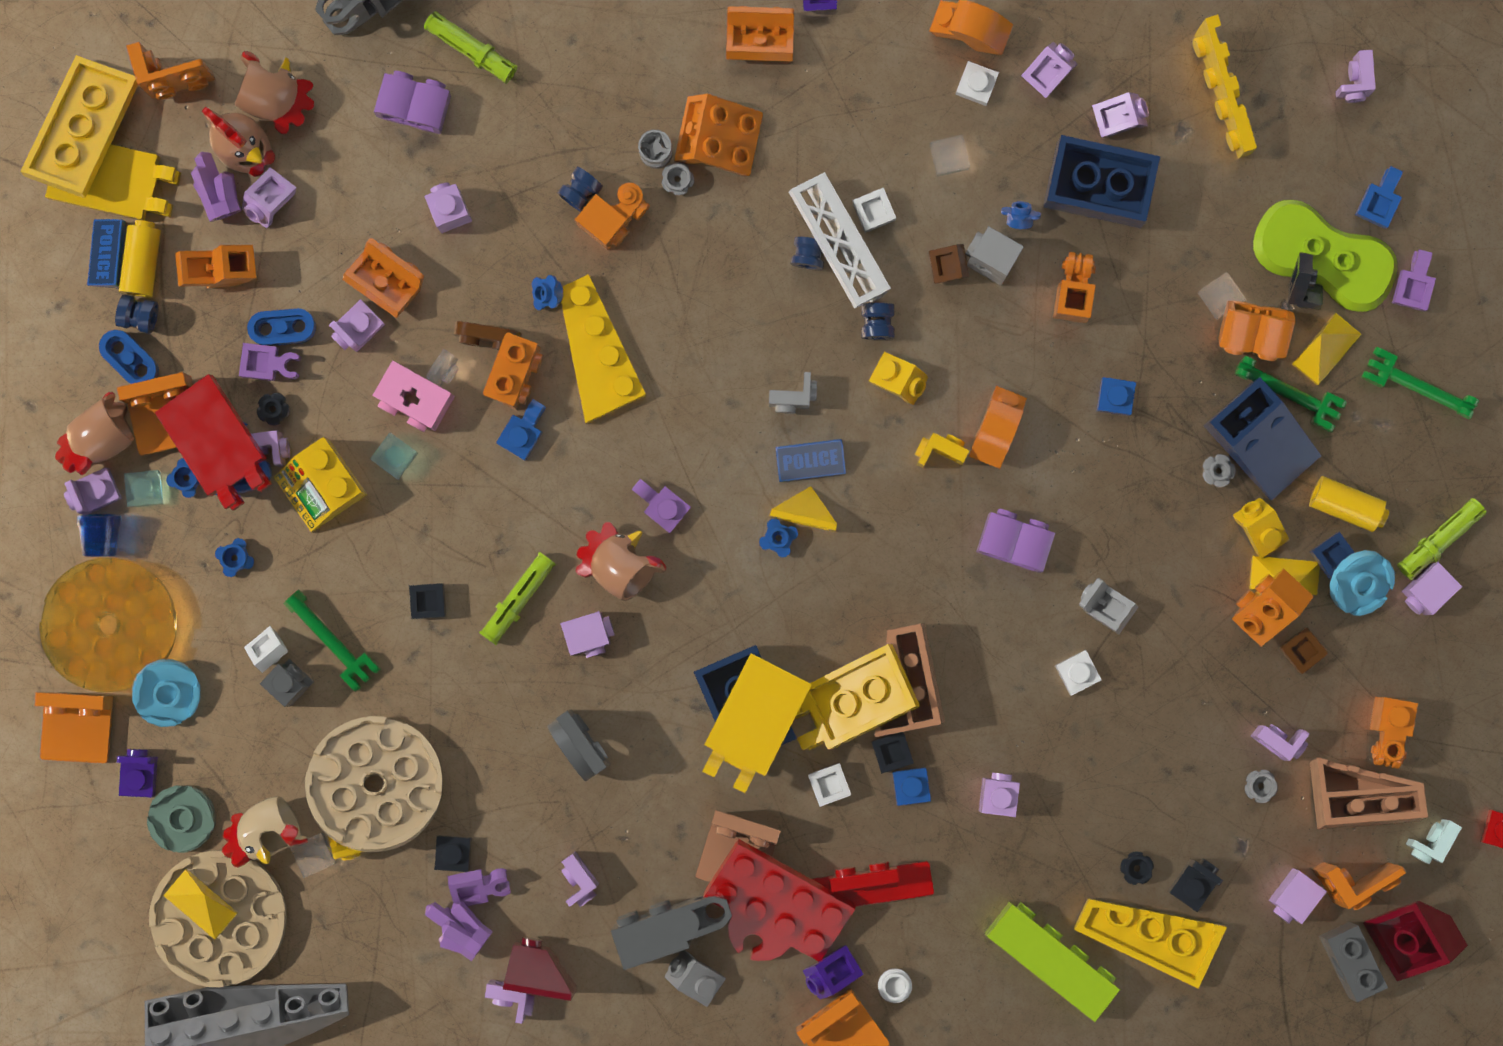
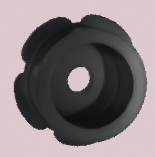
M265 394L258 401V418L263 422L266 421L271 426L281 424L290 413V406L286 403V398L282 394ZM271 406L276 407L274 412L270 411Z
M1135 851L1129 853L1128 858L1122 860L1120 871L1124 873V879L1129 884H1145L1152 878L1154 864L1149 856H1144L1142 852ZM1136 865L1140 866V870L1138 872L1134 870V867Z

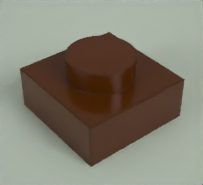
M956 244L929 251L934 284L969 277L964 244Z
M1304 627L1279 647L1280 651L1299 674H1304L1329 654L1308 627Z

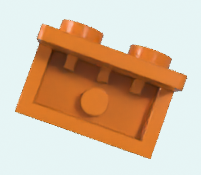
M730 6L727 8L726 59L793 61V8Z
M370 238L365 244L363 253L346 270L342 280L397 318L420 292L424 275L414 264L405 262L395 255L386 244L378 243L373 238Z
M506 333L484 388V396L502 402L505 406L518 410L520 403L525 405L532 386L528 385L531 373H538L544 356L539 353L541 347L538 343Z

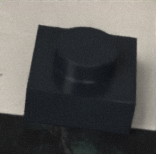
M444 583L409 585L411 619L446 617Z
M904 732L871 741L881 774L914 764Z
M438 835L436 839L434 870L469 872L472 837Z

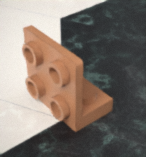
M715 810L696 872V878L711 882L738 838L772 857L781 831Z

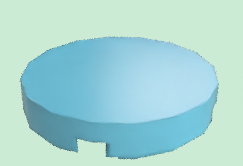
M1363 550L1353 553L1341 561L1333 572L1330 581V596L1334 604L1346 613H1351L1355 616L1372 613L1388 599L1386 594L1389 588L1393 590L1395 571L1391 563L1376 551Z
M161 659L147 664L137 674L132 685V701L137 712L148 723L159 727L176 726L195 713L200 702V684L195 673L186 664L173 659Z

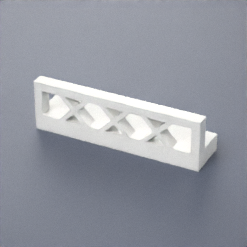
M824 172L792 188L789 191L790 196L853 307L857 308L868 301L872 303L882 298L891 288L826 173ZM807 191L816 207L807 205L801 193ZM821 218H823L832 236L823 234L819 227ZM838 246L849 266L840 263L836 257ZM855 276L865 292V295L859 297L853 287Z

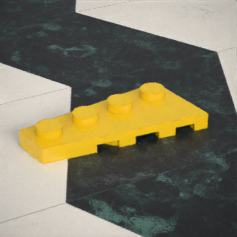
M1216 14L1204 19L1194 34L1193 47L1197 57H1202L1204 60L1206 84L1209 89L1213 88L1215 91L1217 115L1220 120H1225L1229 131L1226 132L1228 146L1232 152L1236 151L1239 159L1251 155L1257 149L1246 108L1243 104L1237 105L1236 99L1240 97V87L1236 75L1232 72L1228 73L1227 70L1230 53L1227 43H1222L1218 40L1215 28L1221 26L1219 15Z
M589 274L562 286L563 298L561 301L586 424L646 396Z
M1088 898L1074 930L1199 989L1227 927Z

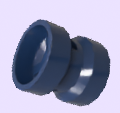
M577 166L571 174V185H562L557 194L569 205L581 212L589 203L587 198H591L595 194L598 195L603 185L584 169Z
M123 294L116 309V326L126 329L132 326L136 327L140 332L151 334L158 318V302L148 299L143 302L137 301L134 296Z
M866 303L861 305V316L865 318V325L861 328V339L890 340L895 338V328L891 325V318L895 315L894 304Z

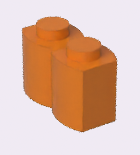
M1227 301L1218 337L1219 346L1233 355L1254 352L1259 358L1267 361L1286 358L1295 325L1294 312L1275 307H1260L1241 301Z

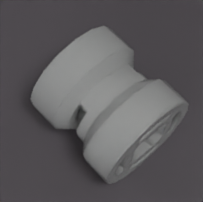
M660 130L647 131L641 136L638 143L641 160L646 166L659 169L665 167L670 162L673 150L670 138L665 132Z

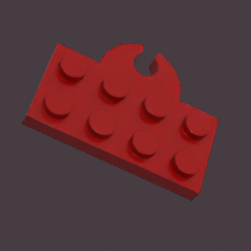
M739 838L703 894V898L717 896L727 899L732 914L728 921L729 939L738 953L744 949V938L746 936L755 934L762 938L761 944L753 947L750 954V959L755 961L772 960L783 955L790 947H793L819 962L823 959L855 911V903L835 892H831L825 886ZM713 903V904H715V905L721 907L722 909H724L720 904H718V903Z

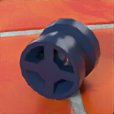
M795 237L794 246L796 247V252L791 257L790 264L803 269L823 270V252L815 238Z

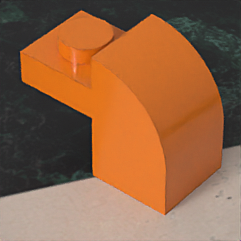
M940 0L929 32L936 37L961 40L978 52L1002 55L1014 24L998 12L972 1L959 0L958 3Z
M220 245L214 250L178 251L175 253L179 287L206 286V288H223L245 284L256 278L253 245Z
M999 386L995 387L985 416L976 433L969 457L1000 469L1022 418L1027 400L1026 397Z

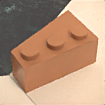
M925 623L888 630L886 645L893 644L920 707L877 727L875 737L945 723Z
M1319 757L1309 762L1317 830L1412 823L1428 818L1424 783L1384 773L1379 774L1351 765L1346 766Z

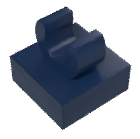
M1340 531L1309 551L1329 579L1332 578L1333 572L1341 561L1355 553Z

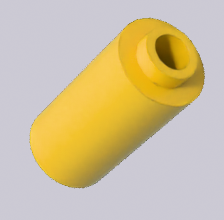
M135 220L134 225L127 226L118 291L121 294L146 298L153 296L161 230L155 229L154 222Z
M1321 476L1309 502V507L1370 532H1374L1377 527L1382 529L1390 512L1385 508L1386 501L1325 476Z

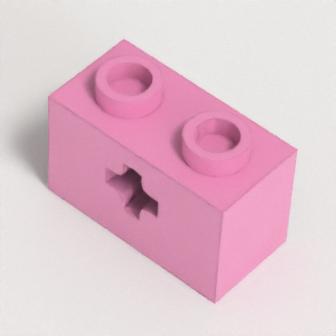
M393 360L372 395L380 400L379 408L394 416L398 411L409 416L406 423L422 432H425L427 427L436 431L455 397L447 390ZM417 391L416 396L420 399L418 405L411 403L407 407L409 402L405 399L406 394L413 395Z

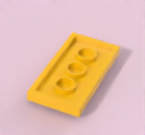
M76 55L20 171L22 175L86 198L138 87L135 76Z

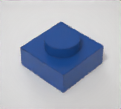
M1102 377L1097 411L1131 416L1136 382Z
M926 767L892 772L897 806L931 801Z

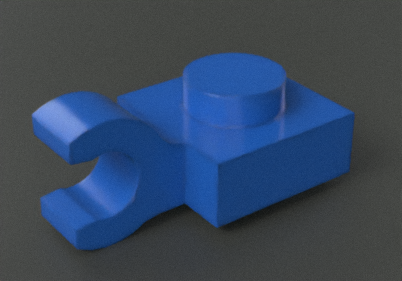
M1390 166L1389 169L1385 170L1379 186L1372 183L1369 184L1355 216L1384 229L1388 228L1402 199L1401 196L1393 192L1403 171Z
M532 399L522 419L512 415L496 444L526 461L543 433L535 428V425L544 413L546 406Z

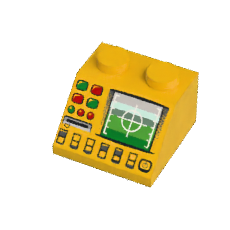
M324 436L295 455L274 476V479L311 532H314L367 495L333 443Z

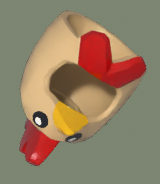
M276 796L258 802L244 814L236 813L232 815L231 822L233 824L223 832V838L228 843L223 846L222 853L227 858H231L232 865L237 868L247 864L251 859L260 860L262 863L268 864L271 856L291 846L306 844L308 839L306 836H302L298 821L288 803L282 797Z

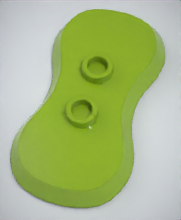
M1282 200L1272 205L1261 218L1254 235L1253 250L1256 258L1265 269L1280 276L1291 277L1300 252L1312 254L1313 269L1318 271L1315 283L1322 285L1323 289L1336 303L1351 311L1367 312L1376 309L1389 295L1397 277L1398 261L1396 255L1384 241L1373 236L1351 234L1336 229L1313 207L1302 201Z

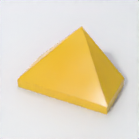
M1335 313L1295 359L1292 365L1316 385H1319L1361 336V333Z
M812 486L772 508L770 512V518L831 532H835L837 528L836 521Z
M1252 556L1249 589L1256 590V585L1267 574L1274 577L1284 568L1312 595L1317 596L1320 570L1317 562Z
M185 869L163 895L214 940L218 938L238 914L237 911L188 869Z

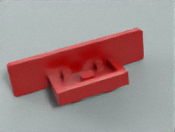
M889 861L869 864V870L856 872L855 867L835 869L836 875L811 878L830 889L831 892H835L855 903V907L934 894L930 863L928 861L889 866Z

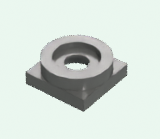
M567 710L547 726L563 754L584 781H588L610 765L607 760L609 758L598 741L594 742L587 732L590 729L578 713L575 714L573 710Z

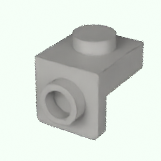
M804 372L803 392L770 390L769 407H775L776 413L795 414L796 408L809 409L810 401H816L817 381H811V372Z
M1097 578L1093 584L1091 583L1085 588L1079 604L1088 615L1117 634L1121 633L1138 609L1134 602L1110 588L1100 578Z
M682 950L672 960L665 974V978L678 991L706 1007L726 979L719 972L695 959L686 950Z

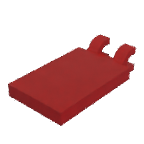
M206 375L154 412L207 496L213 497L217 494L224 509L231 508L234 511L245 503L233 487L242 478L245 477L252 490L258 489L263 491L272 484L259 466V463L266 459L265 455L213 375Z

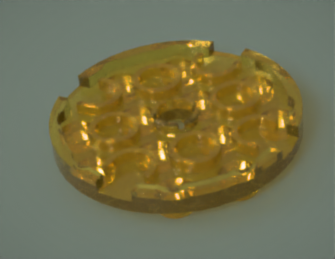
M96 558L84 561L62 574L52 585L45 597L41 622H39L42 647L55 670L66 680L78 687L97 692H118L131 689L137 674L147 664L167 659L172 651L177 631L176 611L167 588L155 574L135 562L119 558ZM107 615H111L117 620V627L114 633L109 635L104 634L100 628L101 620Z

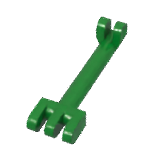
M1375 347L1373 355L1383 359V364L1370 359L1367 366L1377 371L1378 374L1374 375L1371 372L1364 371L1361 376L1362 379L1380 388L1384 387L1387 379L1456 411L1462 417L1469 420L1472 418L1473 411L1480 401L1479 399L1470 395H1466L1461 399L1394 367L1398 356L1382 348Z
M1244 356L1241 359L1234 375L1246 381L1248 379L1254 381L1261 377L1273 392L1315 412L1310 423L1333 433L1336 426L1324 420L1325 416L1339 421L1342 414L1330 408V406L1333 404L1345 409L1347 401L1330 392H1326L1322 400H1319L1255 368L1254 366L1257 361L1253 358Z
M298 589L283 604L291 613L295 612L347 667L339 676L352 690L357 692L361 687L353 676L357 674L366 683L371 678L364 671L363 667L367 665L375 674L381 668L366 652L356 658L304 603L307 597Z

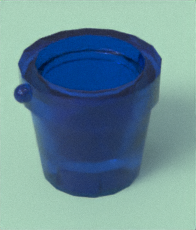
M76 515L82 556H116L121 515Z

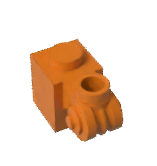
M628 182L619 187L617 196L620 203L617 205H609L595 194L575 218L577 226L607 250L612 244L617 247L629 232L626 229L629 222L633 218L639 221L650 207L644 200L642 190L634 183Z
M1069 251L1068 257L1066 256L1065 261H1062L1061 269H1064L1065 279L1061 280L1057 287L1053 318L1087 323L1091 318L1096 286L1088 284V278L1091 277V273L1095 274V261L1093 260V255L1076 254Z
M1375 697L1370 730L1379 731L1380 734L1379 741H1376L1375 746L1372 745L1371 748L1375 765H1385V767L1391 766L1392 768L1399 769L1401 764H1403L1407 756L1405 751L1406 736L1413 737L1418 703L1387 697Z

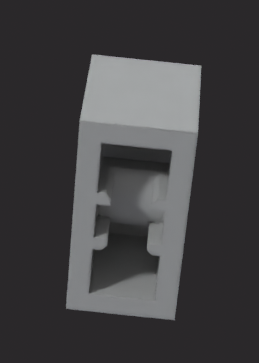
M988 226L984 234L977 232L965 253L970 257L967 266L995 283L1002 285L1024 246Z

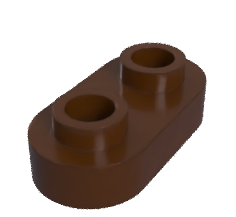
M456 321L453 335L460 337L459 343L478 347L481 341L493 343L492 349L499 350L506 333L521 337L522 333L506 328Z

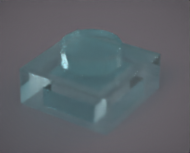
M390 432L370 459L399 480L418 452Z
M159 470L124 473L127 507L163 504L161 472Z

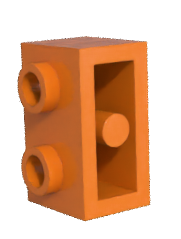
M1283 568L1274 577L1267 574L1256 585L1255 589L1257 591L1255 593L1248 590L1237 601L1236 605L1239 609L1232 617V620L1254 641L1263 646L1298 618L1314 596Z

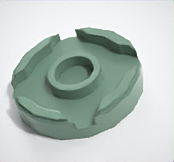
M176 785L165 789L152 800L149 807L147 827L150 835L161 848L168 851L186 853L201 847L211 837L216 826V811L212 801L202 790L192 786Z

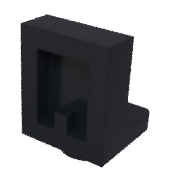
M1299 253L1288 285V304L1305 309L1320 310L1323 304V286L1315 284L1318 271L1313 269L1312 254Z
M1190 858L1168 892L1198 912L1215 886H1220L1223 880L1216 875L1219 869L1204 858L1199 863Z

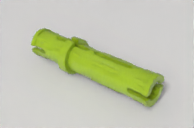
M433 11V14H430L427 18L424 29L464 54L474 62L475 67L478 69L484 68L505 84L513 78L518 66L494 51L495 48L489 43L485 45L456 24L447 20L437 11Z
M1471 498L1427 539L1422 538L1418 542V547L1397 564L1403 575L1413 580L1429 564L1442 558L1441 554L1452 543L1458 540L1471 526L1487 514L1482 504L1476 499Z
M539 552L502 603L498 602L495 606L497 608L496 612L479 633L497 645L512 622L515 621L517 623L520 619L518 614L537 591L552 568L556 566V563Z

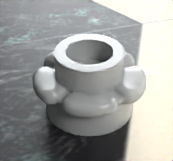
M684 163L669 164L662 172L663 179L661 183L667 192H673L674 195H683L687 193L689 187L693 186L694 175ZM676 176L681 178L679 182L674 180Z
M1225 455L1211 456L1203 463L1204 470L1202 475L1209 485L1213 484L1219 488L1225 487L1230 483L1229 480L1235 476V466L1230 463V458ZM1216 468L1222 469L1221 474L1216 473Z
M1253 771L1246 777L1247 785H1245L1244 789L1249 798H1254L1258 803H1266L1270 801L1271 797L1276 795L1278 783L1270 771ZM1259 783L1264 784L1263 789L1258 788Z

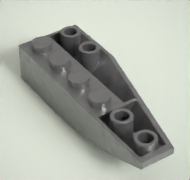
M301 984L205 987L144 1001L145 1046H283L349 1016L347 985Z

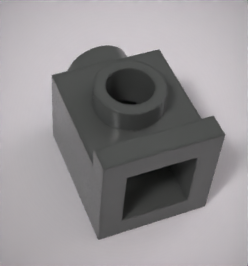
M288 659L285 664H277L260 685L284 707H290L314 681L291 659Z

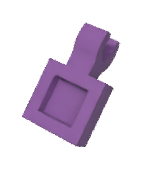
M1420 249L1418 252L1414 251L1411 261V272L1407 270L1400 271L1392 301L1393 304L1424 312L1428 310L1436 278L1426 276L1432 258L1431 252Z
M640 479L632 488L636 494L650 504L644 513L669 533H671L691 508L666 486L658 494Z

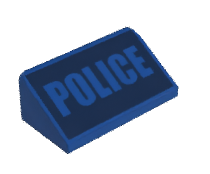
M94 219L88 286L119 289L128 223L123 219Z
M842 439L775 447L779 482L846 474Z

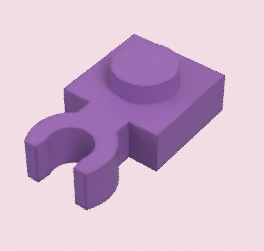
M243 343L239 376L242 378L275 381L276 372H280L286 378L297 379L299 374L297 372H289L287 370V363L291 360L301 361V356L289 352L278 357V347Z
M503 868L493 870L489 875L483 876L481 869L448 876V886L453 903L463 901L467 906L488 902V895L491 894L506 896L511 893L506 869Z

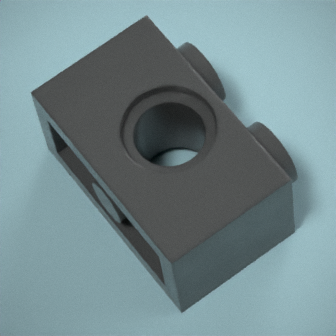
M1347 922L1319 936L1348 998L1355 1002H1360L1388 988L1358 925Z

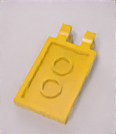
M111 144L86 198L49 185L47 186L45 198L135 220L145 221L147 212L170 218L173 204L168 203L164 199L154 198L153 194L157 181L178 186L181 172L176 171L174 167L159 165L161 157L156 154Z
M887 644L811 682L810 684L812 685L795 719L810 713L817 729L797 737V740L802 750H812L824 742L828 750L834 749L920 707L893 644Z
M751 653L704 744L713 751L702 772L715 777L722 762L725 761L741 770L733 788L746 793L756 772L766 776L812 684Z

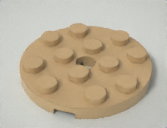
M382 716L361 717L335 728L319 743L313 752L314 755L309 763L305 777V792L308 806L319 827L339 844L364 852H381L395 849L416 838L426 829L435 816L443 789L440 762L429 741L412 726ZM374 775L381 777L384 780L382 789L379 792L368 791L364 787L367 778Z
M222 850L202 852L188 857L175 865L157 886L149 910V927H151L156 945L155 949L162 961L182 979L205 987L217 988L238 984L262 971L278 952L285 935L287 923L285 899L273 875L262 864L253 859L239 868L234 867L231 863V858H227L222 853ZM185 869H188L238 912L215 940L163 896Z

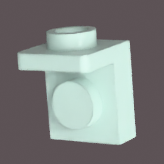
M1442 819L1440 824L1436 822L1431 827L1426 838L1430 841L1427 846L1414 839H1408L1406 845L1414 849L1411 853L1412 856L1427 864H1430L1432 860L1443 863L1462 827L1450 820Z

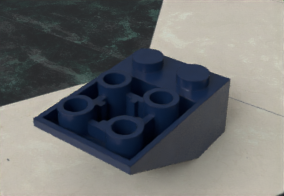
M1261 377L1251 382L1203 425L1270 500H1273L1321 457V454L1288 408Z

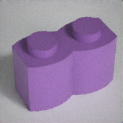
M394 71L393 75L384 73L374 113L376 117L387 121L441 134L451 94L449 90L445 89L446 85L439 81L427 79L425 83L413 81L412 75L402 71Z
M998 509L997 514L989 513L976 552L1031 571L1043 572L1055 536L1054 532L1048 531L1049 525L1030 519L1029 524L1016 520L1017 514L1003 509Z

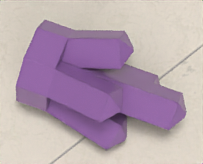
M200 152L195 158L197 166L193 169L191 175L194 180L193 186L201 198L209 221L214 222L241 212L242 208L237 198L234 174L226 171L219 174L212 154Z
M463 901L453 903L452 909L449 907L443 908L436 902L426 906L425 916L442 927V936L439 937L440 947L461 953L470 961L475 958L493 932L480 922Z

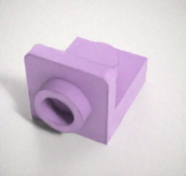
M1052 42L1021 76L1047 98L1068 73L1077 66V63L1073 60L1075 55L1064 44L1059 43L1057 45Z
M1360 50L1353 57V61L1349 62V80L1354 81V84L1341 85L1336 91L1337 99L1345 98L1347 103L1363 102L1366 100V97H1369L1376 90L1373 50Z
M1128 92L1092 105L1102 138H1107L1135 127L1143 128L1148 126L1146 117L1149 116L1148 107L1142 97L1140 98L1138 94Z
M270 167L244 192L242 210L251 221L260 223L265 228H268L272 224L274 214L295 195L296 187Z
M360 299L337 322L333 320L329 326L335 331L331 337L344 350L350 346L354 351L358 352L385 324Z
M277 430L251 433L264 455L269 454L268 448H272L274 465L278 467L286 465V458H290V445L288 438H283V433Z
M103 468L79 480H69L64 483L67 489L64 492L65 500L72 511L76 510L79 514L87 515L122 499L109 468Z
M1272 724L1269 728L1264 725H1258L1251 735L1253 739L1283 761H1291L1292 758L1298 759L1308 746L1305 740L1309 733L1304 729H1298L1289 742L1285 741L1288 735Z
M575 851L562 861L565 866L562 869L565 878L573 887L578 884L581 888L565 901L569 907L576 902L580 907L596 896L593 889L599 885Z
M490 979L486 986L485 998L493 999L492 1004L504 1007H512L513 1002L518 1003L515 1023L523 1024L526 1015L532 1016L535 996L503 990L504 981Z

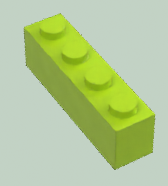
M1008 902L984 934L1077 1009L1096 1022L1120 991L1113 984L1117 978L1102 966L1096 971L1086 963L1090 957L1076 945H1073L1070 949L1060 942L1063 935L1048 923L1043 928L1033 921L1036 914L1020 902L1016 907L1011 902Z

